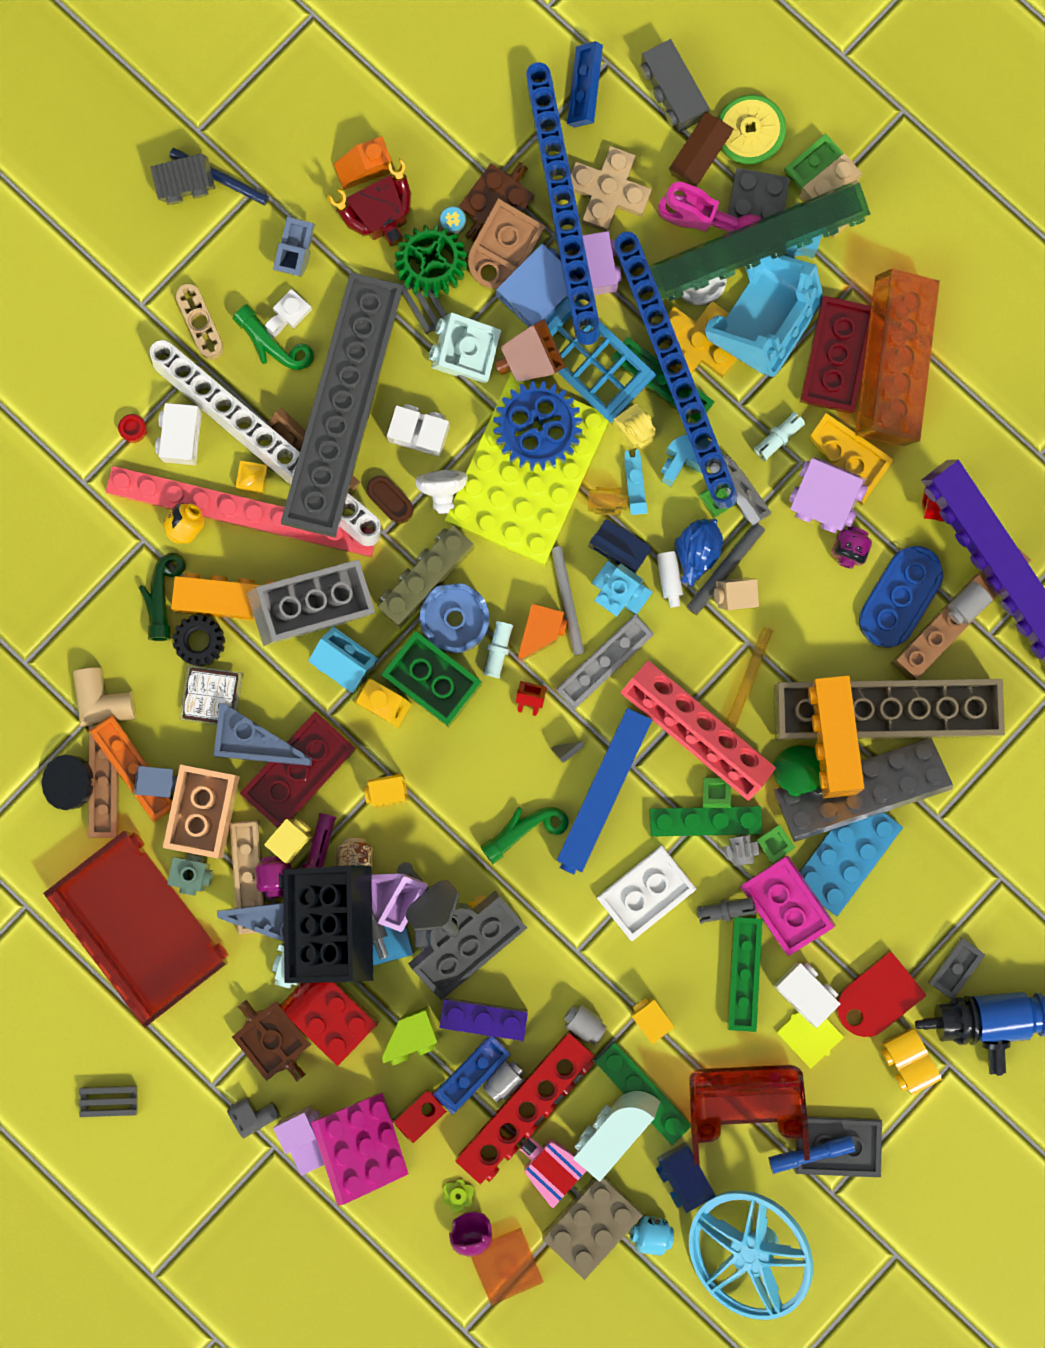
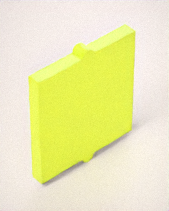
M799 1012L791 1014V1019L776 1032L810 1069L825 1055L829 1056L830 1050L844 1038L827 1018L815 1028Z

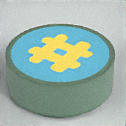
M456 206L445 208L439 216L441 229L444 230L447 227L449 235L455 233L458 235L463 232L466 227L464 211Z

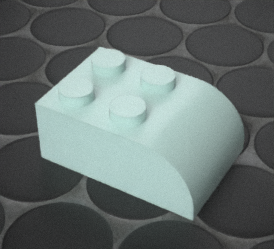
M632 1091L619 1097L611 1107L606 1104L597 1115V1120L592 1125L593 1128L588 1125L579 1136V1141L574 1146L577 1152L573 1159L600 1182L653 1121L660 1101L649 1093Z

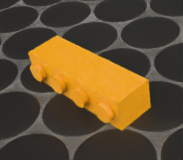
M183 573V577L175 576L171 609L177 613L255 621L247 592L262 585L254 584L255 580L238 578V583L227 582V577L212 575L210 580L200 579L199 574ZM265 581V585L274 581Z

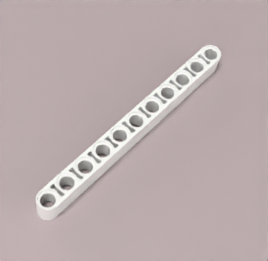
M160 340L153 343L150 347L153 368L291 485L300 452L170 342ZM160 355H169V358L166 360L157 359ZM187 371L190 373L186 377L177 376L180 372ZM203 388L210 390L209 393L204 395L197 392ZM223 405L231 407L228 411L221 412L218 410V408ZM244 422L251 424L247 429H240L238 427L239 424ZM261 440L272 442L269 446L265 447L258 444ZM289 457L292 461L288 464H282L279 462V459ZM348 493L344 509H351L354 511V514L349 517L342 515L339 526L363 546H373L380 539V521ZM371 526L375 529V532L364 534L361 529Z

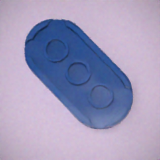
M922 546L907 547L897 552L888 563L859 614L860 630L870 643L883 648L895 647L905 642L914 631L943 581L941 562L938 556L930 549Z

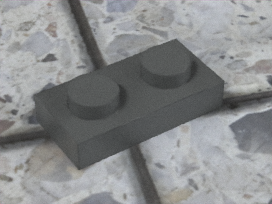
M960 937L928 983L953 1000L985 957V954Z

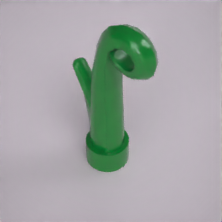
M248 304L241 307L234 314L232 319L249 335L258 351L262 364L267 363L266 352L283 366L293 370L305 369L313 362V350L307 344L300 343L295 345L288 355L257 318V313ZM299 351H304L305 358L301 361H297V353Z
M518 807L502 831L492 840L490 839L481 845L480 848L489 861L495 864L503 858V854L542 821L550 834L560 835L564 833L568 827L567 815L563 810L556 807H546L519 820L522 808ZM551 817H557L560 820L559 827L551 826Z

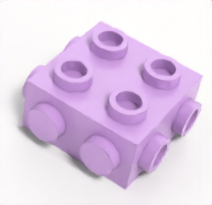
M817 457L812 458L810 462L806 461L800 473V476L804 477L800 487L795 486L789 502L793 503L790 510L795 511V516L801 520L811 522L814 519L821 522V528L836 533L837 530H844L846 526L851 527L857 514L853 510L857 500L862 502L868 486L864 485L867 478Z

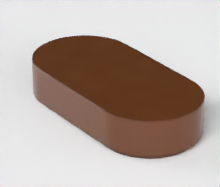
M376 476L369 481L367 485L369 498L392 522L403 524L411 519L414 511L411 501L389 478Z

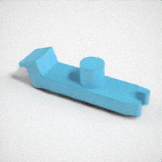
M636 449L635 457H630L629 451L626 450L624 463L631 515L646 514L647 503L645 500L640 452Z

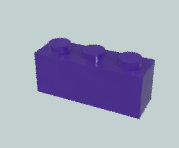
M445 997L440 1028L524 1041L528 1010Z

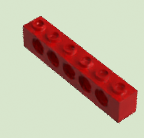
M568 1031L457 1155L455 1162L480 1185L485 1179L490 1182L500 1170L497 1167L504 1158L507 1161L510 1160L517 1152L519 1147L516 1144L522 1137L528 1139L538 1128L535 1124L542 1115L547 1118L557 1106L554 1101L561 1094L565 1097L575 1086L573 1080L579 1073L585 1075L594 1065L592 1061L594 1053ZM568 1059L572 1062L573 1068L569 1073L564 1074L557 1070V1063L560 1060ZM544 1080H548L554 1085V1090L548 1095H544L538 1090L539 1083ZM523 1102H531L535 1106V1111L532 1115L525 1116L520 1113L519 1106ZM505 1123H511L515 1126L516 1133L511 1137H505L500 1132L501 1126ZM485 1145H493L497 1149V1154L493 1158H486L482 1155L481 1149Z

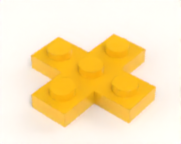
M711 301L696 322L676 307L671 309L668 316L690 373L692 374L701 362L723 378L737 358L707 339L705 333L707 322L716 315L723 316L726 319L729 314L713 301ZM676 364L673 365L670 369L678 373L682 369V366Z

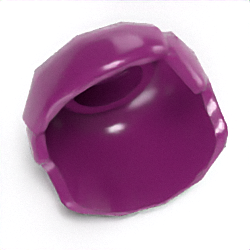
M468 1212L453 1220V1230L449 1233L450 1244L453 1250L459 1255L472 1257L482 1254L492 1242V1227L490 1220L485 1214Z

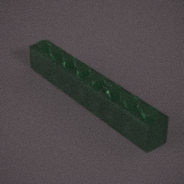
M855 180L649 266L662 300L668 298L669 301L682 297L684 295L683 291L693 287L694 290H699L708 286L709 280L719 277L720 280L735 275L734 270L743 266H745V269L756 267L761 264L760 259L771 256V259L778 258L787 253V248L795 245L797 248L805 247L813 243L812 238L821 234L824 238L838 233V228L843 225L849 224V227L861 224L865 221L864 217L871 213L860 182Z

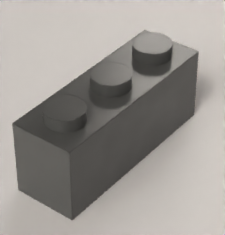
M669 39L642 53L641 65H639L641 74L645 80L649 79L654 87L652 92L656 101L663 103L666 109L665 116L671 126L675 125L680 133L699 123L705 112L709 113L710 108L672 40Z

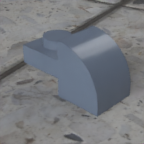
M287 217L282 241L278 245L273 270L300 277L304 274L310 257L309 249L315 227L314 223Z

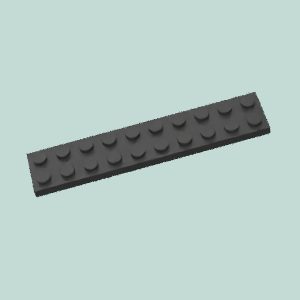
M350 272L283 511L281 525L336 538L401 300L403 285Z

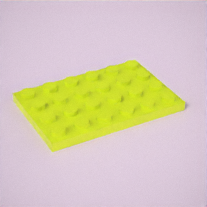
M511 372L496 408L506 407L502 402V398L505 397L511 400V389L519 394L520 384H523L528 390L530 389L531 381L517 382ZM535 383L536 388H540L541 385ZM574 400L571 408H580V412L574 417H579L583 420L582 424L575 426L582 429V435L574 436L580 441L579 446L570 445L574 450V454L564 453L565 463L556 459V468L553 469L549 463H546L545 471H542L540 465L536 464L534 470L531 471L530 463H526L522 469L519 468L520 460L518 458L511 463V452L505 455L502 454L505 444H496V440L502 435L494 434L493 429L500 427V425L495 424L493 419L502 416L496 412L495 408L466 472V485L457 492L453 501L454 508L449 510L445 522L545 566L609 421L595 408ZM542 403L539 405L538 410L542 414H549L552 412L553 407L548 403ZM518 413L513 416L512 420L514 423L521 425L528 418L526 415ZM556 416L548 422L558 421L561 419V417ZM538 421L533 422V428H537L538 432L542 431V425H539ZM553 428L548 432V435L555 440L562 438L564 435L559 428ZM529 430L522 431V432H516V433H515V436H516V437L521 436L523 433H525V432H527V431H529ZM528 438L524 440L523 446L528 450H533L538 446V443L535 439Z

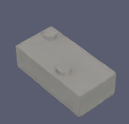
M359 560L258 586L247 592L263 646L362 619L375 613Z

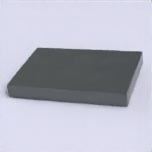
M796 1115L795 1151L851 1135L855 1152L800 1165L795 1168V1173L881 1177L882 1120L874 1118Z

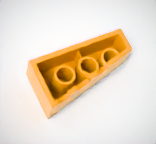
M850 676L815 679L812 687L808 688L810 704H814L815 715H812L813 731L817 732L815 749L816 757L820 764L819 781L823 798L857 795L864 789Z

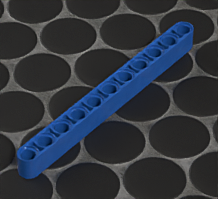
M536 62L531 64L526 71L527 87L574 333L579 343L591 345L600 336L599 317L551 72L546 64ZM536 79H544V80L541 81V82H535V81H534V80H536ZM540 103H548L547 106H539ZM545 127H553L550 131L543 130ZM551 151H557V152H559V153L556 154V155H549V154H548V153L551 152ZM556 175L563 176L560 180L552 179ZM560 200L568 201L565 205L557 204ZM564 225L573 226L570 230H564L561 227ZM571 249L578 251L575 255H569L566 252ZM576 274L583 276L581 280L571 279ZM579 300H586L589 302L585 306H579L576 304V302ZM584 325L593 327L589 332L582 331L580 328Z
M623 232L615 240V249L706 485L716 506L723 509L730 508L736 503L738 497L731 475L639 239L632 232ZM635 245L630 252H623L625 246ZM638 268L644 269L641 275H632L634 270ZM646 292L654 293L649 300L641 299L642 295ZM655 316H662L663 320L659 324L654 325L650 323ZM663 341H672V345L669 348H660V344ZM679 364L682 366L678 373L673 374L669 372L673 365ZM683 389L692 390L687 398L678 397ZM698 413L702 415L698 422H688V418L692 414ZM703 438L711 440L710 445L706 448H699L697 446L698 442ZM712 463H719L721 465L720 470L716 473L707 472V468ZM722 488H729L731 493L727 498L721 499L717 497L718 491Z

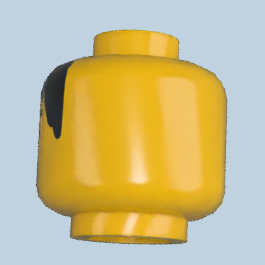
M188 503L176 504L163 522L166 536L171 541L179 544L191 543L205 524L201 510L196 505Z

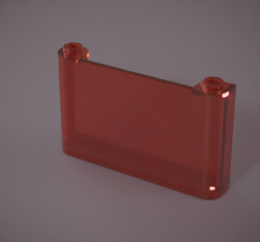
M123 831L43 894L145 1028L228 964L226 958L229 954L220 943H214L172 886L167 885L168 881L142 848L145 844L136 832L130 834L128 831Z

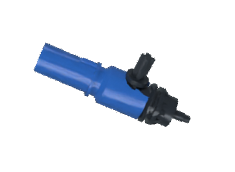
M1025 992L976 995L972 997L965 996L963 999L955 997L947 1004H937L935 1006V1018L916 1020L915 1028L924 1030L936 1029L940 1041H954L959 1045H967L968 1042L970 1045H976L980 1039L982 1047L988 1049L989 1074L1001 1076L1006 1073L1005 1049L1011 1047V1041L1030 1040L1034 1033H1038L1039 1036H1045V996L1042 993H1035L1033 997H1029Z

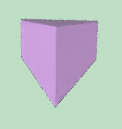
M372 874V910L377 923L402 932L408 922L406 919L408 907L425 892L428 884L405 874Z

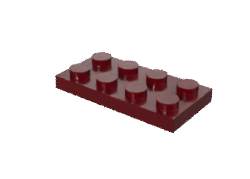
M823 295L799 403L850 414L855 412L877 307Z
M316 711L286 742L312 759V766L268 762L240 792L277 829L286 819H293L357 750Z

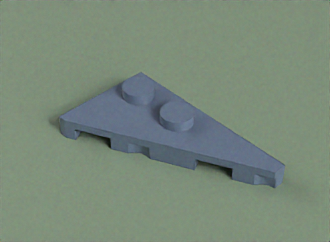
M220 703L214 748L215 757L312 766V759L233 708Z
M283 902L217 910V917L226 922L284 941Z

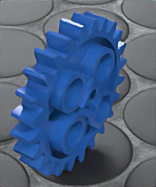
M531 381L530 389L528 390L523 384H520L519 394L511 389L510 395L512 399L502 398V402L506 407L496 408V412L502 417H495L493 419L495 424L500 425V427L493 429L494 434L502 435L496 440V444H505L502 454L505 455L511 452L510 462L512 463L518 458L520 460L519 468L521 469L526 463H530L531 471L534 470L536 464H539L541 470L545 471L546 463H549L554 469L556 468V459L565 463L564 453L574 454V450L570 445L579 446L580 441L574 436L582 435V429L575 427L582 424L583 420L582 418L574 417L580 412L579 407L571 408L574 398L565 400V389L557 394L556 384L550 390L546 389L545 381L542 382L540 388H536L534 381ZM542 403H548L553 407V410L549 414H542L539 412L538 407ZM522 413L526 415L528 420L524 424L519 425L513 422V416ZM556 416L561 417V419L558 421L548 422ZM538 421L539 425H542V431L538 432L537 428H533V422ZM553 428H559L564 435L562 438L555 440L548 435V432ZM529 430V431L523 433L521 436H518V437L515 436V433H516V432H522V431ZM528 438L535 439L538 446L533 450H528L523 446L524 440Z

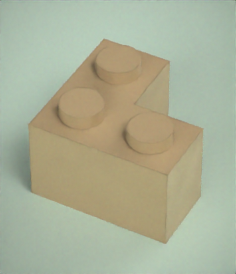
M845 153L802 188L799 196L802 203L808 206V210L821 224L825 225L824 228L833 238L853 223L859 213V210L845 194L857 185L862 173Z

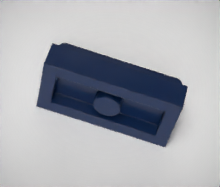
M607 519L603 522L598 532L594 534L588 546L618 566L620 564L624 565L635 574L651 551L650 545Z

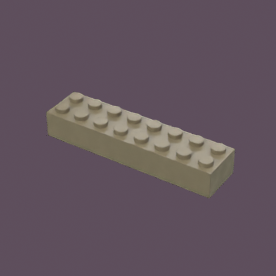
M1003 679L850 681L858 739L998 737L1005 735ZM778 682L774 685L776 740H817V732H814L812 727V715H815L814 704H810L808 688L812 687L813 682Z

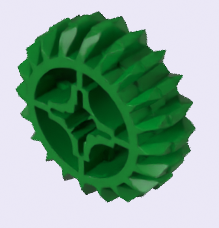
M425 224L422 232H419L414 227V236L405 234V242L398 243L400 251L395 252L394 255L395 260H397L394 264L395 270L399 271L398 279L405 280L404 287L406 289L413 285V293L415 295L420 290H423L425 298L428 297L429 290H433L436 298L439 297L440 290H443L448 295L449 286L456 289L458 287L457 280L464 279L463 271H466L468 268L465 262L468 259L467 252L463 251L464 243L457 242L458 236L456 233L449 236V229L447 227L442 232H439L437 224L433 227V230H429ZM443 248L451 254L453 258L452 264L447 263V259L442 257ZM410 258L420 265L419 275L410 267ZM433 275H441L439 277L431 278V276Z

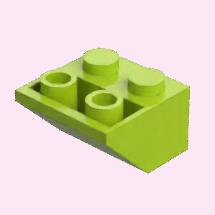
M429 1006L403 1015L399 1019L382 1056L383 1063L390 1061L393 1066L408 1060L410 1053L417 1051L418 1055H422L435 1049V1044L438 1043L440 1036Z

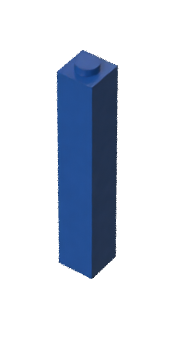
M628 708L626 709L558 855L557 861L561 862L559 868L575 875L576 870L583 872L652 719Z

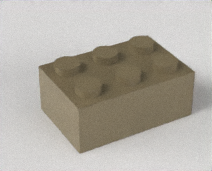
M606 1176L600 1182L593 1177L542 1233V1240L585 1280L639 1221L643 1214L641 1209Z

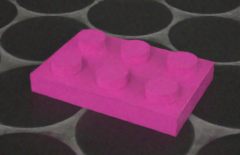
M788 855L740 886L748 898L753 896L757 912L787 956H790L836 926Z

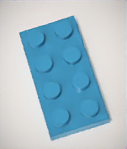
M883 812L829 830L799 872L823 907L833 915L838 916L903 827Z

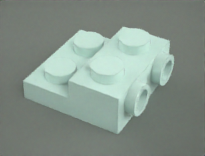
M452 312L444 316V319L440 318L435 331L439 335L438 343L432 346L429 353V360L433 361L431 368L454 376L462 375L482 383L488 382L501 330Z

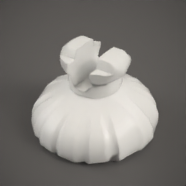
M456 470L434 471L419 475L415 483L420 492L432 496L434 502L433 509L439 514H445L454 508L453 495L464 488L467 482V475Z

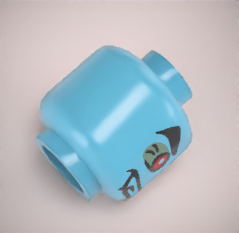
M642 1216L637 1224L631 1228L630 1240L635 1243V1248L639 1253L662 1256L666 1250H670L672 1247L674 1230L664 1218Z

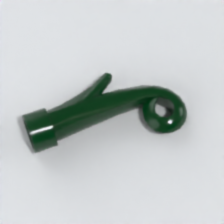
M167 553L158 560L152 575L151 593L148 592L145 586H139L149 615L148 640L150 641L170 640V626H168L165 575L175 577L184 572L186 567L185 560L178 553ZM170 562H177V567L174 570L167 568Z

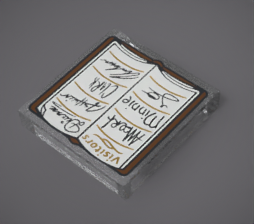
M188 665L179 720L217 725L220 703H224L238 712L244 673Z

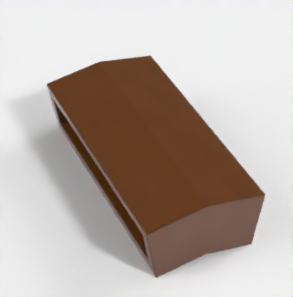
M705 112L669 167L671 175L697 187L734 128Z

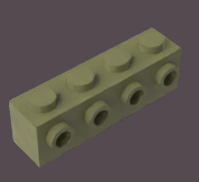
M453 525L449 530L444 528L434 540L437 543L430 550L426 548L416 558L418 564L412 570L407 568L397 579L399 584L393 591L388 589L380 597L379 602L381 604L378 606L379 610L400 629L419 610L430 592L435 587L440 586L473 551L474 544Z

